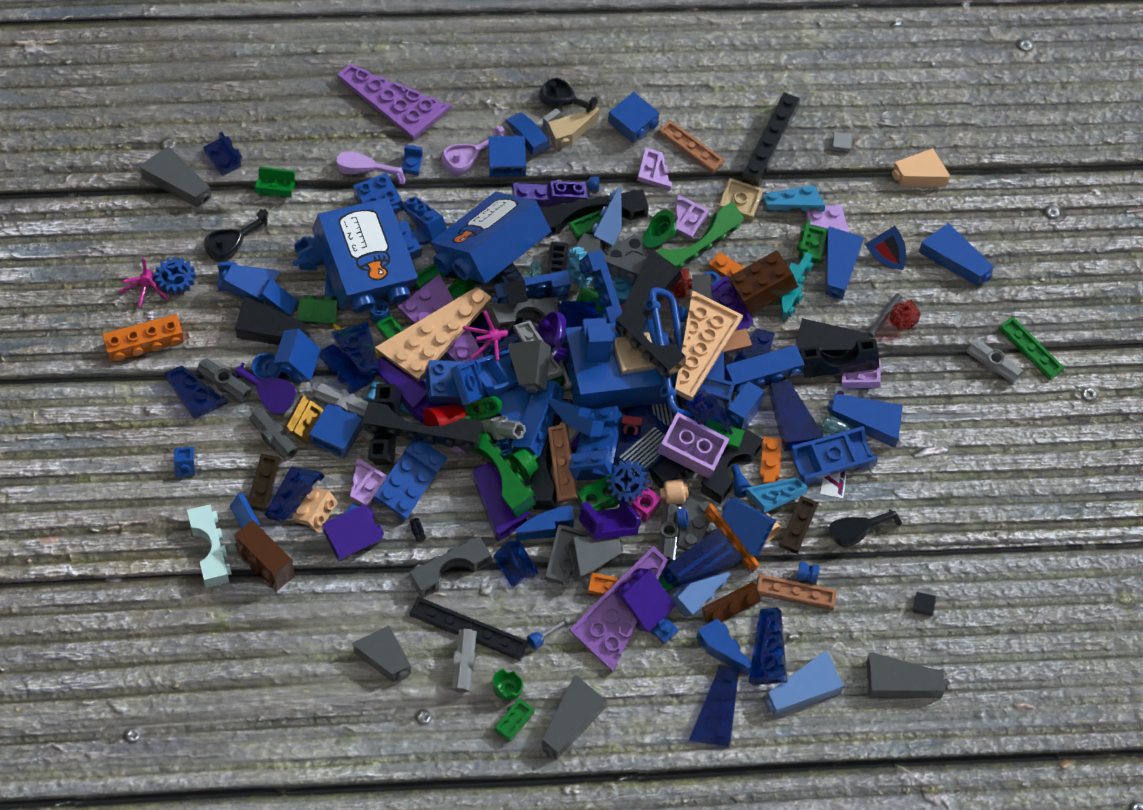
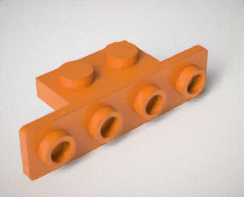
M710 503L705 509L707 519L715 524L720 536L726 538L730 543L732 551L741 557L743 565L752 572L756 571L760 565L759 562L748 552L721 514Z

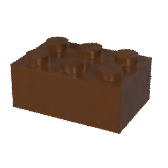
M778 250L728 277L749 314L798 288L792 271Z
M253 520L234 534L238 557L242 561L246 560L250 564L251 570L255 574L259 573L263 577V582L269 588L273 587L278 591L295 577L292 559Z

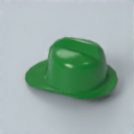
M667 209L661 210L653 216L643 236L645 247H658L675 236L677 227L674 222V214Z
M525 449L505 456V460L508 459L514 467L512 471L515 474L518 472L523 480L531 479L533 473L538 469L536 462L538 455H531Z

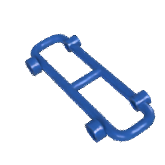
M653 287L649 292V299L645 302V309L652 313L657 345H665L659 315L661 303L656 298V295H659L669 301L677 348L682 351L684 338L681 322L687 319L688 310L677 305V301L670 291ZM662 375L664 386L660 389V395L667 399L670 410L675 415L679 412L688 418H692L695 415L696 408H700L704 403L703 395L696 393L692 401L687 400L688 410L680 409L675 403L676 389L672 388L671 377L668 379L665 375Z

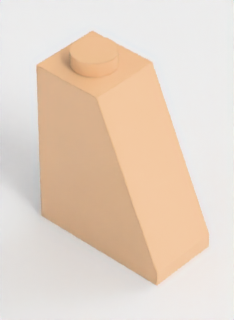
M933 148L895 162L892 170L893 178L898 181L900 186L945 187L948 185L950 174Z

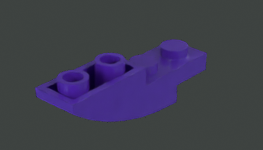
M550 181L549 185L513 183L512 195L535 200L539 207H551L561 203L567 204L578 200H587L588 198L585 182Z

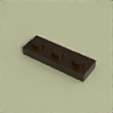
M261 454L248 499L252 510L267 512L281 462L280 457Z
M800 496L781 540L780 548L798 554L819 502Z

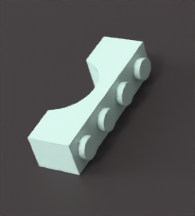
M211 505L187 510L193 536L202 537L211 544L210 553L200 562L205 587L209 588L229 583L228 575L232 573L229 563L224 561L227 553L225 545H220L219 540H222L223 537L221 529H216L215 523L219 522L216 511H212Z

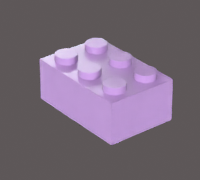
M677 412L657 453L709 479L719 462L729 438Z

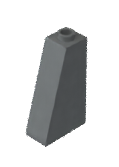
M169 146L139 166L141 176L145 180L196 207L207 203L211 198L210 187Z
M869 653L867 657L869 698H942L944 692L948 689L947 679H944L943 671L877 653Z
M577 675L573 677L542 739L543 751L548 756H553L556 759L572 745L606 708L607 700Z

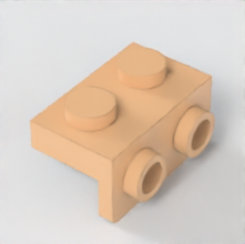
M312 487L297 508L292 519L296 523L309 525L315 532H319L322 524L326 522L338 501L329 490Z

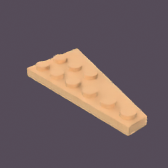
M475 287L376 346L375 351L420 382L425 376V367L428 361L439 360L463 334L465 330L462 327H469L492 301V297L478 287Z
M692 291L681 351L686 356V363L678 370L675 385L676 394L689 401L693 400L743 318V315L695 291Z

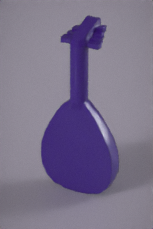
M553 311L540 321L537 326V332L546 344L556 347L552 355L553 359L559 363L560 360L566 359V354L569 352V349L564 348L562 344L566 328V318L563 314Z
M242 362L235 370L234 377L237 378L239 375L254 384L263 405L269 411L275 414L286 413L296 399L297 390L295 386L280 378H264L260 380L244 370L245 363Z

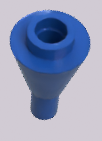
M734 464L731 466L734 475V495L741 498L747 497L746 488L752 486L741 473L738 464Z

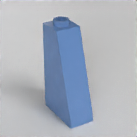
M828 652L821 653L768 692L765 704L767 710L772 712L774 718L841 694L844 686Z

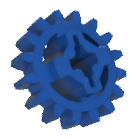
M174 257L172 261L167 258L166 263L161 261L160 267L156 266V273H154L156 285L160 286L161 291L166 289V294L173 292L174 296H176L179 291L181 294H184V289L190 291V285L195 284L196 273L194 266H191L190 261L184 263V258H181L180 261L177 260V257Z
M627 459L626 464L619 461L620 466L613 465L615 471L611 472V479H607V482L611 483L608 490L613 491L611 495L613 497L618 496V500L621 502L624 498L627 503H630L631 498L637 502V496L639 495L643 498L642 491L649 490L645 487V484L650 483L645 478L649 476V473L643 472L645 467L643 465L639 466L637 461H634L633 464L629 459ZM633 469L639 473L640 477L634 475ZM629 478L632 479L631 482H628V485L625 483ZM617 485L622 487L623 493L619 491Z

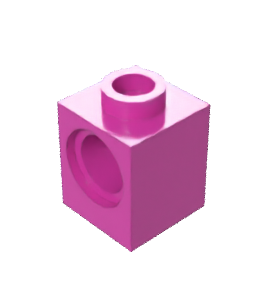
M651 489L648 491L643 490L644 497L642 498L638 495L637 502L633 501L631 505L644 522H647L661 506L662 498ZM647 504L649 507L644 508L641 505Z

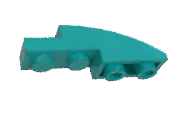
M806 252L799 265L791 263L789 266L798 284V288L780 297V317L784 323L788 317L791 318L796 309L794 306L796 303L800 304L804 296L802 293L803 283L806 278L804 275L806 272L810 273L814 265L812 263L813 255Z

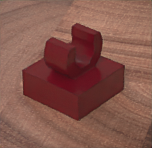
M623 415L622 423L626 424L623 429L624 433H627V428L632 426L635 429L634 435H637V425L641 426L642 418Z

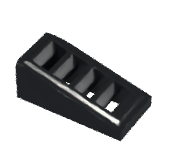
M550 242L547 274H550L551 271H566L568 243Z

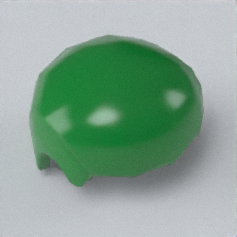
M503 668L494 673L492 687L493 692L498 698L514 700L521 695L524 685L522 678L515 671L506 672Z

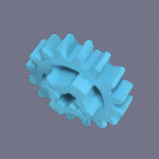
M583 247L571 248L567 254L568 266L566 268L570 273L569 276L572 278V282L579 288L590 285V281H592L591 277L585 279L584 274H581L579 269L580 260L587 254L586 251L584 252Z

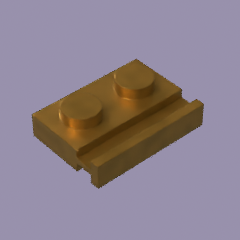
M303 395L296 403L284 429L289 430L292 435L306 444L310 441L309 433L324 409L311 400H307Z

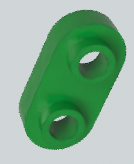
M496 396L481 398L466 406L467 415L473 420L492 417L502 411V402Z

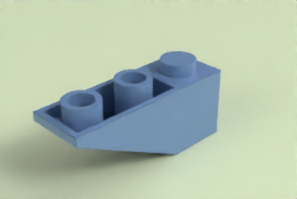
M620 187L616 191H611L608 200H610L609 205L603 207L599 214L602 217L600 222H595L591 230L594 233L592 236L599 238L602 244L610 248L614 245L622 230Z
M719 573L683 584L670 598L684 616H694L702 610L701 606L705 602L710 601L714 597V592L727 583L726 579L731 573Z

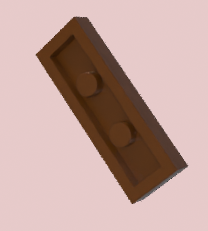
M751 582L701 609L706 624L717 618L721 622L761 602L756 584Z

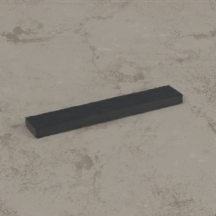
M417 597L410 612L411 617L455 635H458L459 630L462 629L477 631V644L521 661L528 646V641L421 597Z

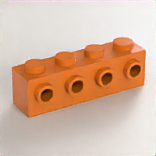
M177 314L102 334L110 362L121 361L131 356H140L146 352L158 351L164 347L177 346L185 342Z

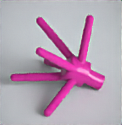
M142 258L143 272L141 275L123 280L124 284L134 283L118 291L121 294L140 284L142 290L138 308L142 306L146 287L149 285L163 298L169 299L154 283L153 272L147 269L145 258Z
M484 310L483 314L490 330L467 326L462 327L463 330L486 334L476 337V343L488 341L471 355L470 359H474L490 344L494 343L495 359L499 361L498 342L501 338L507 337L508 332L506 329L500 331L494 329L487 311Z

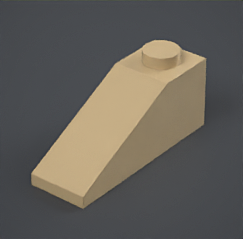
M596 107L588 113L583 111L548 122V135L555 149L573 144L599 120V108Z

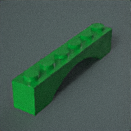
M732 201L712 214L705 234L694 245L672 250L662 248L657 253L677 268H681L685 265L684 260L689 258L691 261L699 255V250L702 248L704 251L713 246L712 241L717 239L719 242L727 236V231L731 230L733 232L741 227L740 222L745 219Z
M485 432L482 435L479 450L473 449L470 452L486 457L499 469L502 477V497L514 515L519 517L536 504L533 499L535 494L529 486L525 487L522 484L524 480L518 472L515 474L512 471L514 467L508 459L503 460L501 457L503 453L497 445L495 447L492 446L491 442L493 441Z

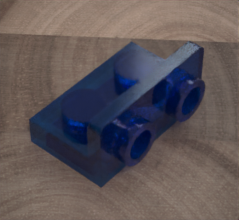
M223 132L218 133V140L203 148L217 170L224 176L241 167L240 159L242 155L238 149H234L231 139L228 136L225 137Z

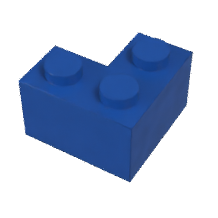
M606 318L583 319L581 334L585 362L608 361L610 354L613 353V344H615V332L611 331V324H607Z

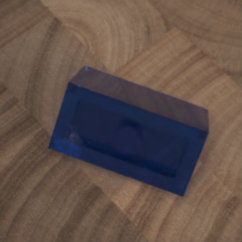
M507 541L493 555L512 587H515L524 578H534L539 573L520 541Z

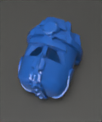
M303 236L297 240L294 247L295 252L298 253V259L294 260L292 265H298L300 270L316 271L317 265L324 264L315 237Z

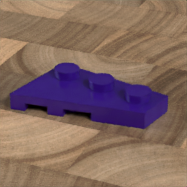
M725 275L713 286V301L743 315L742 321L735 331L749 329L753 325V319L744 304L740 302L735 289L731 287L729 279Z

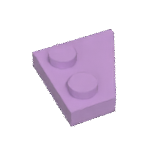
M645 147L637 181L670 190L672 182H669L668 169L664 163L665 159L662 152Z
M678 195L676 233L692 240L709 215L710 210Z
M841 204L825 206V211H818L819 208H809L808 211H805L806 219L811 220V226L828 229L830 226L849 232Z
M879 360V368L842 373V388H881V360Z
M357 458L350 499L359 505L366 503L367 507H369L373 502L371 501L387 475Z

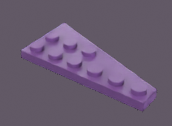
M349 64L337 74L340 81L413 140L451 110V104L445 102L444 104L432 96L429 98L421 95L417 90L397 82H389L382 76H374L369 71Z
M439 274L400 304L398 311L412 324H415L454 300ZM465 330L445 353L452 361L468 362L484 358L481 352L474 359H470V356L479 347L468 330Z
M654 546L569 629L612 673L637 624V620L623 600L615 597L613 593L638 568L651 569L655 577L659 579L668 559Z

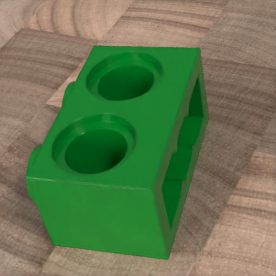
M611 475L577 490L578 499H576L579 507H581L582 502L589 500L595 502L590 504L595 511L618 506L620 503L618 496L613 497L612 495L606 496L604 494L606 492L612 494L613 492L608 490L611 483L607 482V479H611Z

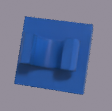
M665 616L650 632L665 645L679 632V629Z

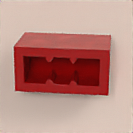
M457 404L423 408L424 426L449 424L465 418L467 413Z

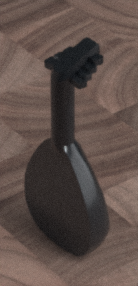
M560 78L548 80L539 91L540 101L550 106L575 104L585 108L588 113L596 108V104H598L597 97H592L589 102L576 98L572 87Z
M261 208L256 214L258 219L241 230L220 229L208 234L204 239V248L207 254L216 262H225L232 258L242 245L245 235L263 224L267 227L268 212L266 209L262 210Z
M889 509V512L870 519L865 517H847L835 520L830 524L829 531L831 537L841 547H851L859 543L869 533L872 526L891 519L894 520L896 525L901 526L902 521L896 511Z

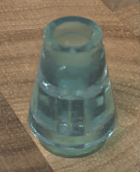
M830 415V417H824L821 430L825 431L826 434H837L851 430V425Z

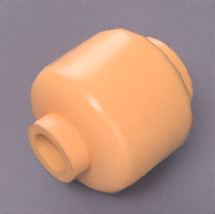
M681 479L665 481L664 488H660L661 498L666 501V504L681 505L686 502V499H689L688 485Z

